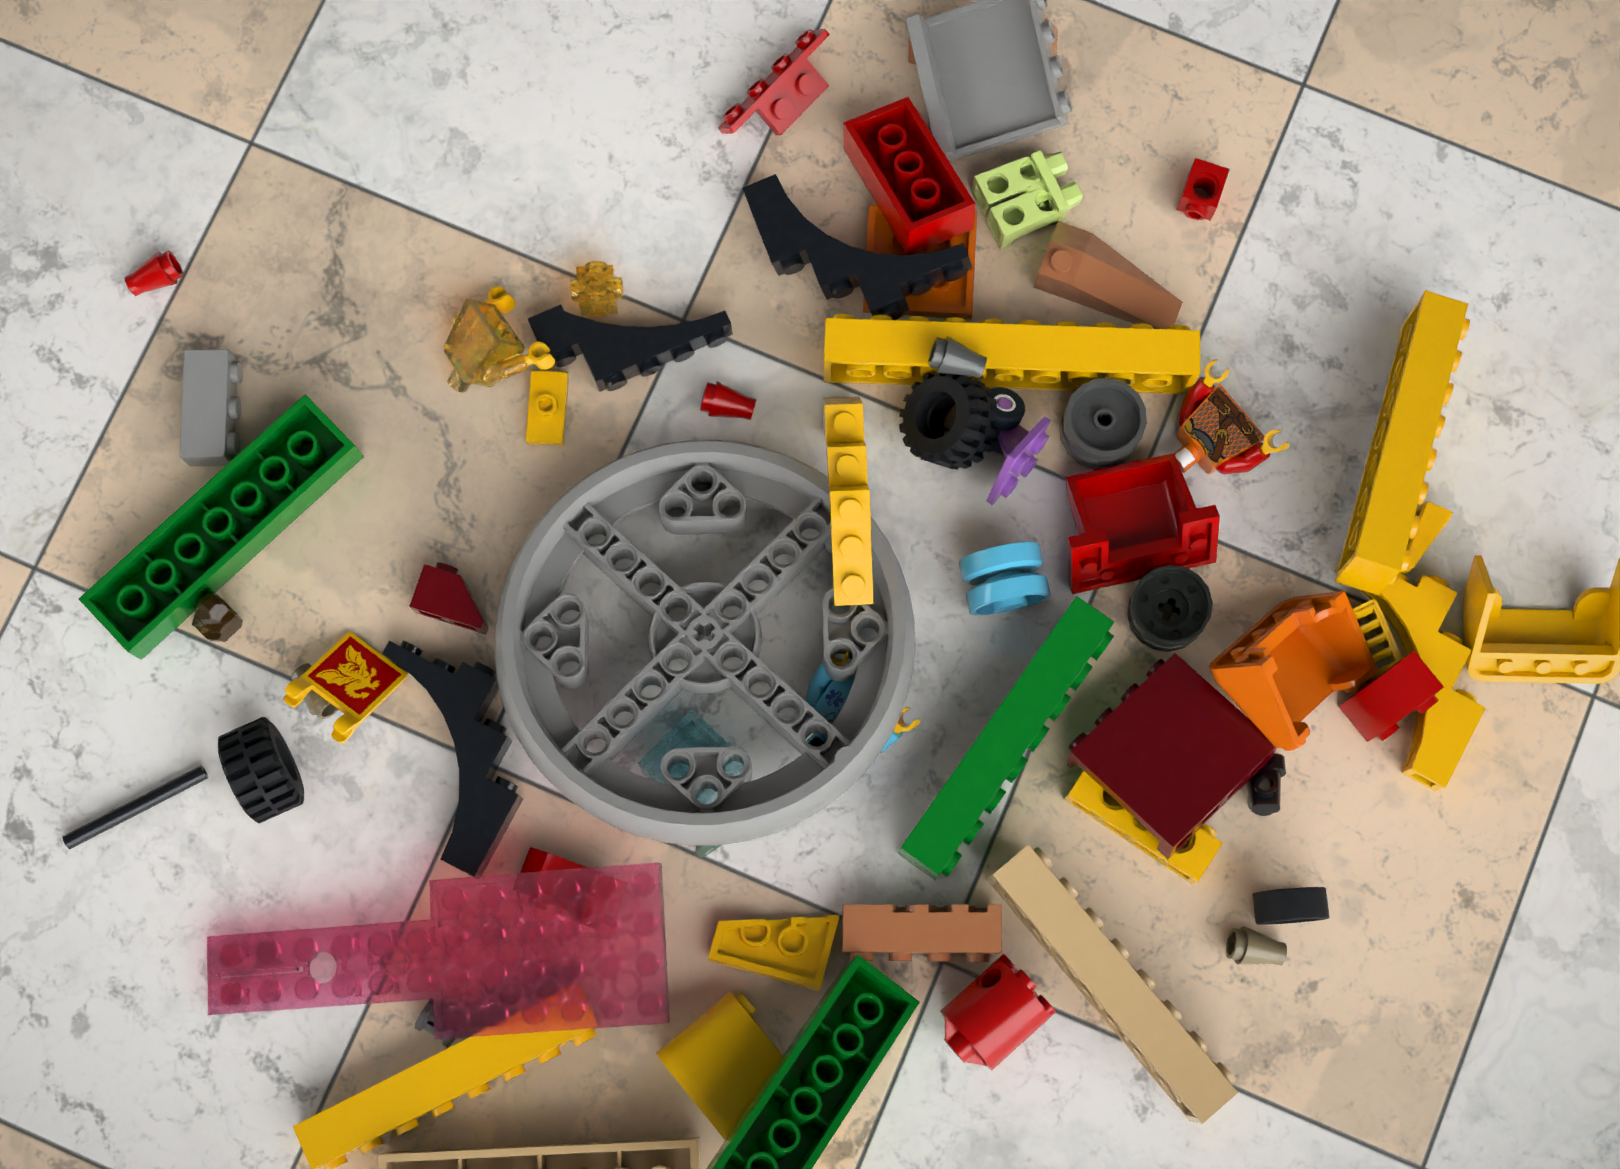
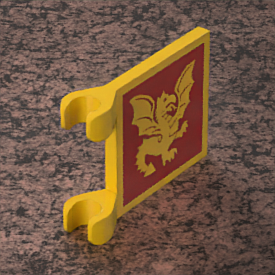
M349 631L304 674L292 680L286 686V695L283 701L290 707L296 708L311 689L344 713L334 722V731L331 733V737L334 740L343 744L357 727L407 679L408 674Z

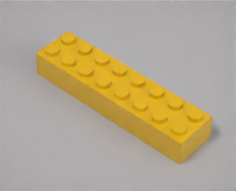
M1425 290L1403 322L1335 582L1379 595L1387 585L1392 586L1395 583L1399 572L1404 573L1408 567L1411 551L1406 550L1409 538H1414L1420 523V517L1415 516L1417 505L1423 503L1429 486L1428 483L1424 482L1426 471L1432 469L1437 455V450L1432 448L1434 438H1438L1443 430L1446 417L1441 415L1442 407L1448 404L1454 388V384L1449 383L1451 372L1455 373L1462 357V351L1457 350L1459 340L1463 341L1470 325V319L1465 318L1468 303Z

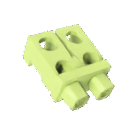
M1039 150L1032 153L1029 157L1015 160L974 176L971 192L984 218L987 217L986 222L999 249L1013 244L1015 239L1030 232L1064 220L1067 211L1081 203L1083 195L1075 181L1059 187L1055 179L1066 174L1068 170L1067 163L1061 152L1044 156L1042 151Z

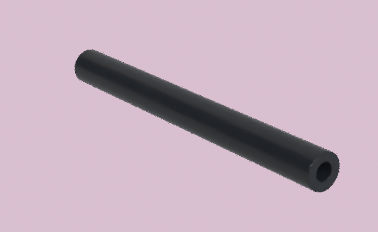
M200 765L62 836L64 844L70 850L208 779L205 768Z

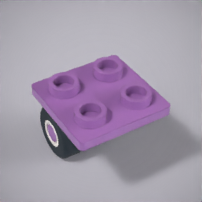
M1004 387L992 388L991 391L993 393L987 395L996 399L998 403L997 406H990L991 411L995 412L997 420L991 422L992 427L1000 431L998 439L993 438L991 442L994 446L991 451L1002 450L1006 459L986 500L991 505L1001 495L1005 498L1009 497L1019 482L1017 478L1020 475L1027 477L1038 461L1034 454L1037 455L1048 441L1049 435L1045 432L1051 422L1050 419L1044 416L1030 432L1019 425L1025 414L1024 401L1016 392Z

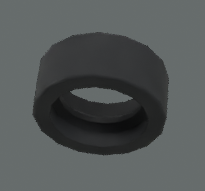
M1325 887L1276 889L1252 894L1257 925L1288 924L1329 919Z

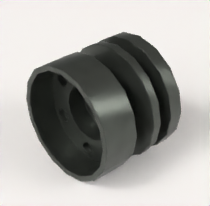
M1167 565L1155 568L1141 578L1129 599L1127 617L1131 631L1141 643L1153 650L1171 652L1185 648L1203 632L1211 618L1213 601L1209 587L1197 573L1186 567ZM1166 603L1173 605L1172 612L1177 614L1172 615L1169 620L1162 618L1163 611L1158 609V607L1163 608Z

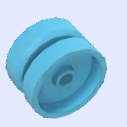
M1036 542L1010 543L980 550L960 559L959 568L962 581L976 585L966 594L969 613L974 616L1000 614L1026 608L1047 600L1051 596L1047 577L1033 573L1043 564L1040 545Z

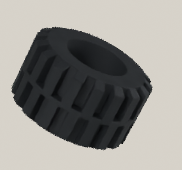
M935 372L934 375L927 373L922 376L923 382L916 381L911 386L913 392L911 395L906 394L903 400L906 402L905 408L900 409L899 417L903 418V423L899 424V429L901 433L906 434L902 439L905 446L910 447V452L914 456L920 457L921 460L949 469L958 470L959 467L966 469L972 467V461L976 463L984 459L983 453L985 451L991 452L994 447L991 442L993 438L998 439L1000 433L991 424L992 421L997 420L995 412L991 411L990 406H997L998 404L996 399L987 396L993 393L991 388L965 375ZM956 405L957 414L954 425L947 434H944L945 418L951 408Z
M261 717L218 737V754L226 779L240 806L251 819L260 824L304 803V787L294 758L279 730L267 718Z

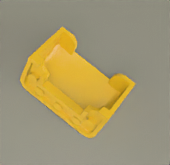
M732 991L656 1052L664 1066L724 1140H726L783 1056L751 1016L756 1011L755 1007L742 992L735 996Z

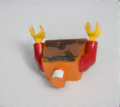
M1215 359L1207 364L1205 367V377H1200L1184 396L1177 416L1180 428L1176 433V438L1183 446L1174 454L1182 473H1185L1196 463L1207 474L1215 471L1223 475L1246 473L1270 457V452H1283L1289 448V442L1281 444L1278 448L1273 444L1274 436L1281 433L1282 430H1271L1264 436L1221 384L1215 388L1214 383L1223 381L1230 373L1229 368L1224 371L1221 377H1217L1212 373V367L1219 359Z

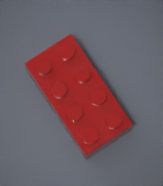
M909 97L843 122V149L907 255H913L973 230L975 202Z

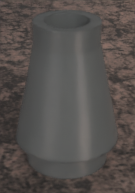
M948 336L945 339L937 337L929 355L928 366L935 368L936 373L980 378L985 369L987 357L979 355Z

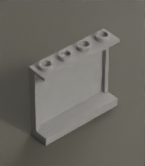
M980 0L927 19L919 13L906 18L931 132L949 162L1070 124L1067 113L1072 112L1071 101L1067 91H1062L1059 78L1064 77L1063 67L1059 56L1053 55L1051 43L1056 41L1055 33L1050 20L1045 21L1043 8L1047 7V0Z

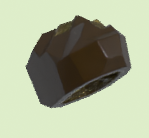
M214 591L201 597L194 606L196 612L192 626L210 641L226 642L242 627L243 620Z

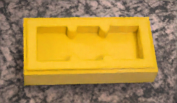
M531 370L526 430L527 445L564 446L569 384L568 372Z

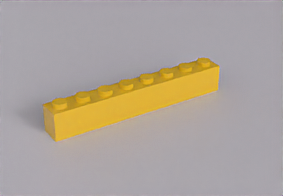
M577 983L292 1127L311 1169L324 1167V1169L338 1168L348 1162L346 1154L358 1148L362 1154H365L384 1144L382 1136L394 1130L398 1136L403 1135L420 1126L418 1118L430 1112L433 1118H436L454 1109L453 1100L467 1094L469 1100H472L491 1090L489 1082L501 1076L507 1082L525 1073V1064L537 1058L539 1063L543 1064L561 1055L560 1046L572 1040L575 1046H579L595 1038L597 1035L594 1029L602 1026V1023L583 983Z

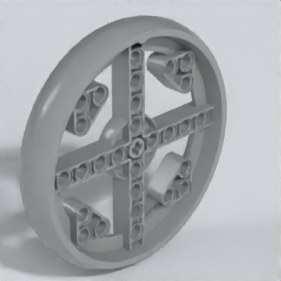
M686 440L661 444L633 452L606 464L568 489L548 508L522 543L506 576L499 599L495 623L494 658L497 683L503 706L515 735L528 757L544 777L565 797L592 816L615 828L639 837L664 843L691 846L726 845L751 841L775 834L803 822L834 802L867 771L885 747L898 723L908 696L914 669L916 647L915 621L910 593L900 563L889 541L871 517L874 604L847 605L849 610L846 613L835 614L830 610V607L834 604V587L828 590L823 597L822 624L825 673L829 678L838 682L848 681L855 676L846 702L834 722L830 724L758 658L762 646V629L758 615L825 548L832 554L828 477L817 469L786 454L766 447L725 440ZM702 482L712 485L709 490L704 492L694 489L697 484ZM745 499L771 507L793 519L727 586L713 582H696L679 587L612 526L633 512L658 502L662 526L666 531L677 535L738 532L747 521ZM727 506H734L739 509L738 513L732 516L722 514L721 510ZM676 507L686 510L680 517L668 515V512ZM811 528L817 530L820 534L815 538L808 539L803 537L801 532ZM601 534L606 536V539L600 544L594 545L588 542L593 535ZM584 554L652 617L648 631V647L652 660L589 723L579 730L563 705L556 683L565 689H576L585 683L589 673V620L585 605L581 598L575 594L559 596L567 576L576 561ZM781 554H788L794 560L789 564L782 565L777 563L775 558ZM623 558L633 561L632 565L626 569H618L614 566L618 560ZM754 580H763L768 584L765 589L760 591H754L748 586ZM652 582L660 585L658 591L652 594H646L641 591L642 587L647 583ZM728 606H737L742 610L736 617H726L722 614V611ZM676 607H682L688 611L684 617L679 619L668 616L670 610ZM575 610L579 612L578 617L573 621L565 622L560 619L566 611ZM868 627L874 629L877 632V636L867 640L861 638L857 632L862 628ZM701 634L702 636L707 637L711 634L712 640L708 641L707 639H702L699 642L698 636ZM547 636L552 639L551 643L545 648L540 649L533 646L539 637ZM849 652L850 659L852 660L846 666H837L831 661V657ZM729 657H738L743 662L737 669H727L723 666V662ZM677 658L685 659L688 662L686 668L680 671H674L668 665ZM574 661L579 664V667L573 673L564 674L560 672L561 666L566 662ZM757 682H765L771 687L763 695L754 694L750 688ZM648 685H657L661 688L660 693L656 697L646 698L641 695L642 690ZM729 688L802 754L781 769L752 781L753 772L749 754L742 748L734 746L671 749L665 753L660 765L665 784L636 775L612 761L682 690L697 694H713ZM792 707L799 714L795 719L787 721L781 719L778 713L783 708ZM621 712H630L634 715L633 720L627 725H618L614 722V718ZM817 732L823 734L827 741L822 746L815 747L808 744L806 738L810 734ZM593 739H603L606 741V746L600 752L592 753L587 751L586 748ZM737 761L742 763L745 769L740 775L730 776L725 773V766L730 762ZM676 763H684L690 768L685 776L679 778L670 775L669 770ZM704 789H712L717 792L718 797L710 804H703L697 800V795Z

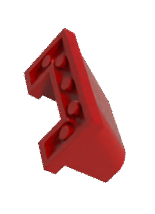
M1174 453L1145 460H1135L1127 464L1099 468L1094 471L1066 477V492L1077 535L1068 537V584L1072 595L1140 580L1153 569L1167 565L1182 566L1189 569L1216 563L1220 515L1216 505L1196 508Z

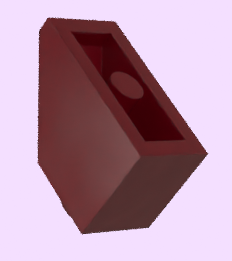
M437 562L435 567L424 564L409 607L416 614L486 635L488 626L466 582L457 574L458 569Z

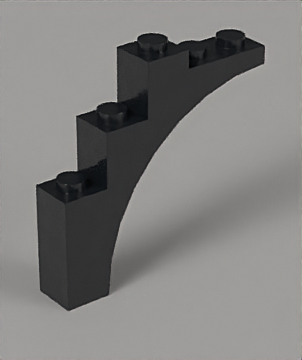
M776 174L742 188L770 261L778 276L795 274L801 271L806 264L811 263L827 300L830 298L839 299L846 297L853 292L854 288L860 286L872 316L887 315L892 317V320H897L902 317L904 312L910 310L905 299L906 296L922 295L928 292L933 285L945 280L948 282L958 280L966 274V271L973 269L964 243L936 252L913 255L879 254L849 246L825 234L807 220L787 197Z
M404 640L400 646L389 641L382 654L388 660L410 673L428 691L443 714L455 745L459 767V802L453 830L440 860L480 880L524 799L515 793L518 786L500 776L497 777L495 782L492 781L512 743V740L504 735L507 730L504 726L488 718L484 724L481 723L499 690L497 679L493 677L496 671L478 661L475 662L473 667L462 662L455 675L453 674L455 667L437 657L433 663L420 657L423 651Z

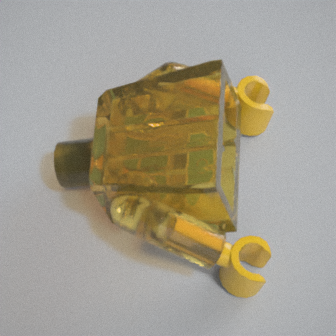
M495 286L491 288L488 293V300L486 301L484 299L477 301L466 298L460 312L454 317L453 327L444 345V353L454 367L447 382L450 387L458 392L465 393L471 384L487 387L494 386L508 377L528 370V365L534 363L541 370H547L555 363L552 355L547 354L550 352V349L543 342H534L529 347L528 354H522L525 346L502 315L513 310L516 305L513 297L503 287Z

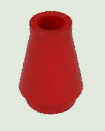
M169 250L164 253L157 251L132 274L126 276L125 283L134 296H138L148 291L177 284V279L183 276V270L172 252Z
M719 381L716 384L707 382L700 411L707 412L710 417L751 420L756 399L750 398Z

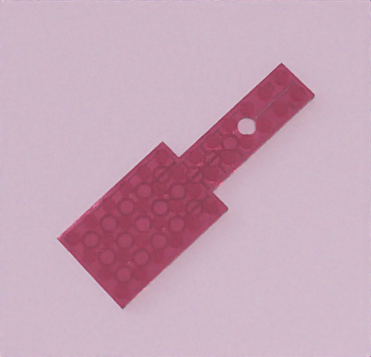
M659 862L429 880L431 920L207 936L208 1015L433 1000L434 1039L670 1023L662 863ZM322 952L331 954L337 965L334 977L326 983H319L310 974L311 961ZM303 966V972H295L299 971V967Z

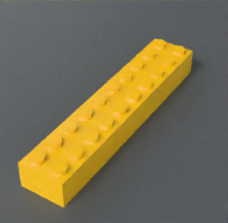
M836 314L833 318H825L824 383L910 386L916 381L922 383V376L927 373L935 374V368L928 366L929 355L937 337L945 339L947 336L979 355L987 357L982 376L980 378L968 377L984 383L988 388L1004 387L1008 389L1076 391L1080 385L1095 378H1113L1127 383L1137 393L1186 395L1200 375V330H1190V327L1186 325H1172L1167 329H1153V326L1149 324H1134L1130 328L1115 327V324L1108 322L1096 323L1093 327L1078 326V323L1072 321H1062L1056 323V325H1041V322L1036 320H1023L1019 324H1004V321L1000 319H985L982 323H967L966 319L958 317L947 318L944 322L930 321L929 318L923 316L909 317L907 321L892 320V317L887 315H874L870 319H855V316L850 314Z

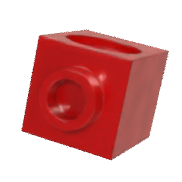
M1195 158L1176 210L1184 212L1188 218L1194 220L1206 219L1211 221L1217 209L1230 169ZM1203 188L1209 193L1210 197H1200L1195 193L1194 189Z

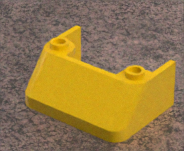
M1474 555L1463 597L1464 646L1472 650L1465 663L1469 675L1473 679L1488 682L1599 684L1610 681L1619 673L1620 558L1618 559L1610 588L1595 587L1585 590L1577 597L1573 610L1501 609L1502 597L1500 592L1492 585L1482 555Z

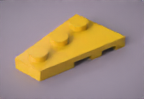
M826 915V917L805 918L803 916L777 920L747 919L718 921L708 961L820 991L840 915Z

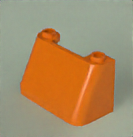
M1345 591L1297 596L1279 603L1209 664V669L1216 683L1273 746L1283 748L1285 751L1298 749L1306 743L1305 739L1310 735V729L1307 723L1301 721L1333 691L1344 690L1346 693L1359 691L1366 686V681L1378 671Z

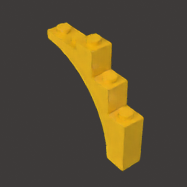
M860 397L823 398L834 605L874 604L870 489L867 479L863 403Z
M1338 563V565H1337V567H1336V569H1335V571H1334L1336 574H1337V570H1338L1339 563ZM1398 573L1395 583L1392 586L1387 585L1379 595L1361 591L1370 600L1376 599L1384 616L1396 631L1406 655L1415 651L1444 686L1443 689L1435 694L1439 700L1436 704L1422 714H1419L1416 710L1412 747L1402 770V774L1433 791H1438L1446 788L1486 707L1478 704V699L1473 694L1462 689L1452 690L1472 651L1462 645L1463 640L1449 632H1442V634L1438 632L1457 592L1448 588L1449 584L1445 580L1434 575H1429L1428 577L1422 575L1411 585L1408 583L1409 579L1405 575Z

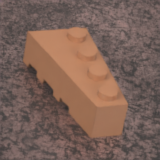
M893 904L843 905L842 953H850V960L858 954L866 961H873V953L889 954V961H912V954H927V961L951 962V954H966V962H989V955L1002 953V904H987V908H975V906L969 904L945 905L944 907H936V905L929 904L905 905V907H897V905Z

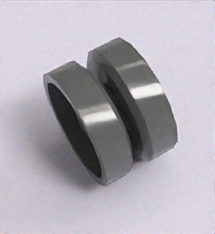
M1095 378L1080 385L1070 396L1059 424L1060 440L1067 454L1080 465L1094 470L1120 465L1135 451L1147 425L1146 407L1139 393L1127 383L1113 378ZM1100 422L1105 423L1107 426L1100 425Z

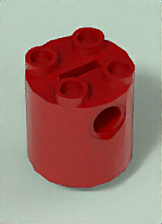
M1002 954L942 1008L940 1013L945 1018L944 1041L963 1063L987 1066L990 1070H993L1052 1017L1056 1011L1042 995L1038 996L1034 990L1036 985L1023 970H1018L1005 954Z

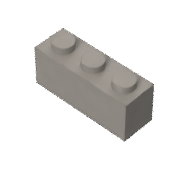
M229 349L184 350L180 458L189 466H226L234 459V454H239L240 438L238 432H235L236 419L241 417V401L237 397V383L242 382L243 370L241 362L236 359Z

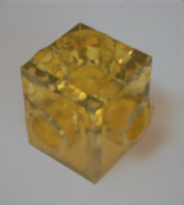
M592 261L586 263L585 266H577V279L570 280L571 300L578 302L582 316L603 317L608 314H618V299L624 298L622 277H616L613 265H607V263L601 261Z

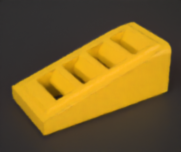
M1428 501L1416 509L1415 516L1420 517V523L1414 538H1409L1406 550L1411 551V558L1406 571L1401 574L1405 575L1413 569L1451 519L1452 511Z
M1375 598L1353 608L1357 620L1368 616L1370 620L1369 623L1360 626L1362 633L1365 634L1373 629L1377 633V636L1366 641L1368 648L1381 642L1385 648L1372 655L1374 662L1387 656L1392 661V663L1378 669L1369 678L1370 682L1402 659L1384 614Z

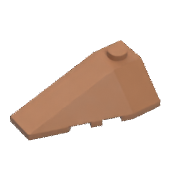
M1058 221L1034 283V288L1133 324L1152 325L1153 329H1167L1169 326L1175 325L1183 303L1093 233Z

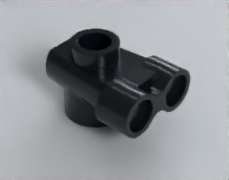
M1274 753L1273 757L1246 783L1248 807L1259 816H1268L1280 810L1281 777L1286 775L1285 757L1281 754Z

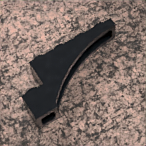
M561 304L528 318L536 340L545 343L550 349V352L547 354H551L555 359L553 366H567L577 359L576 356L583 354L599 392L605 389L607 391L620 389L627 384L628 379L638 375L642 377L650 376L661 369V365L672 360L675 362L685 361L695 354L694 351L707 345L709 348L717 347L728 340V336L733 335L731 321L726 311L699 320L655 327L621 326L597 322L566 312Z

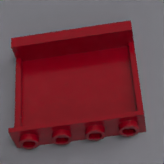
M1176 653L1166 662L1159 659L1147 672L1146 676L1149 678L1140 686L1137 683L1131 685L1120 699L1122 703L1114 711L1110 707L1107 708L1096 719L1094 724L1097 727L1088 735L1084 732L1079 734L1068 747L1070 754L1067 761V766L1070 769L1075 764L1082 768L1160 841L1157 850L1167 859L1174 855L1273 757L1277 749L1248 717Z

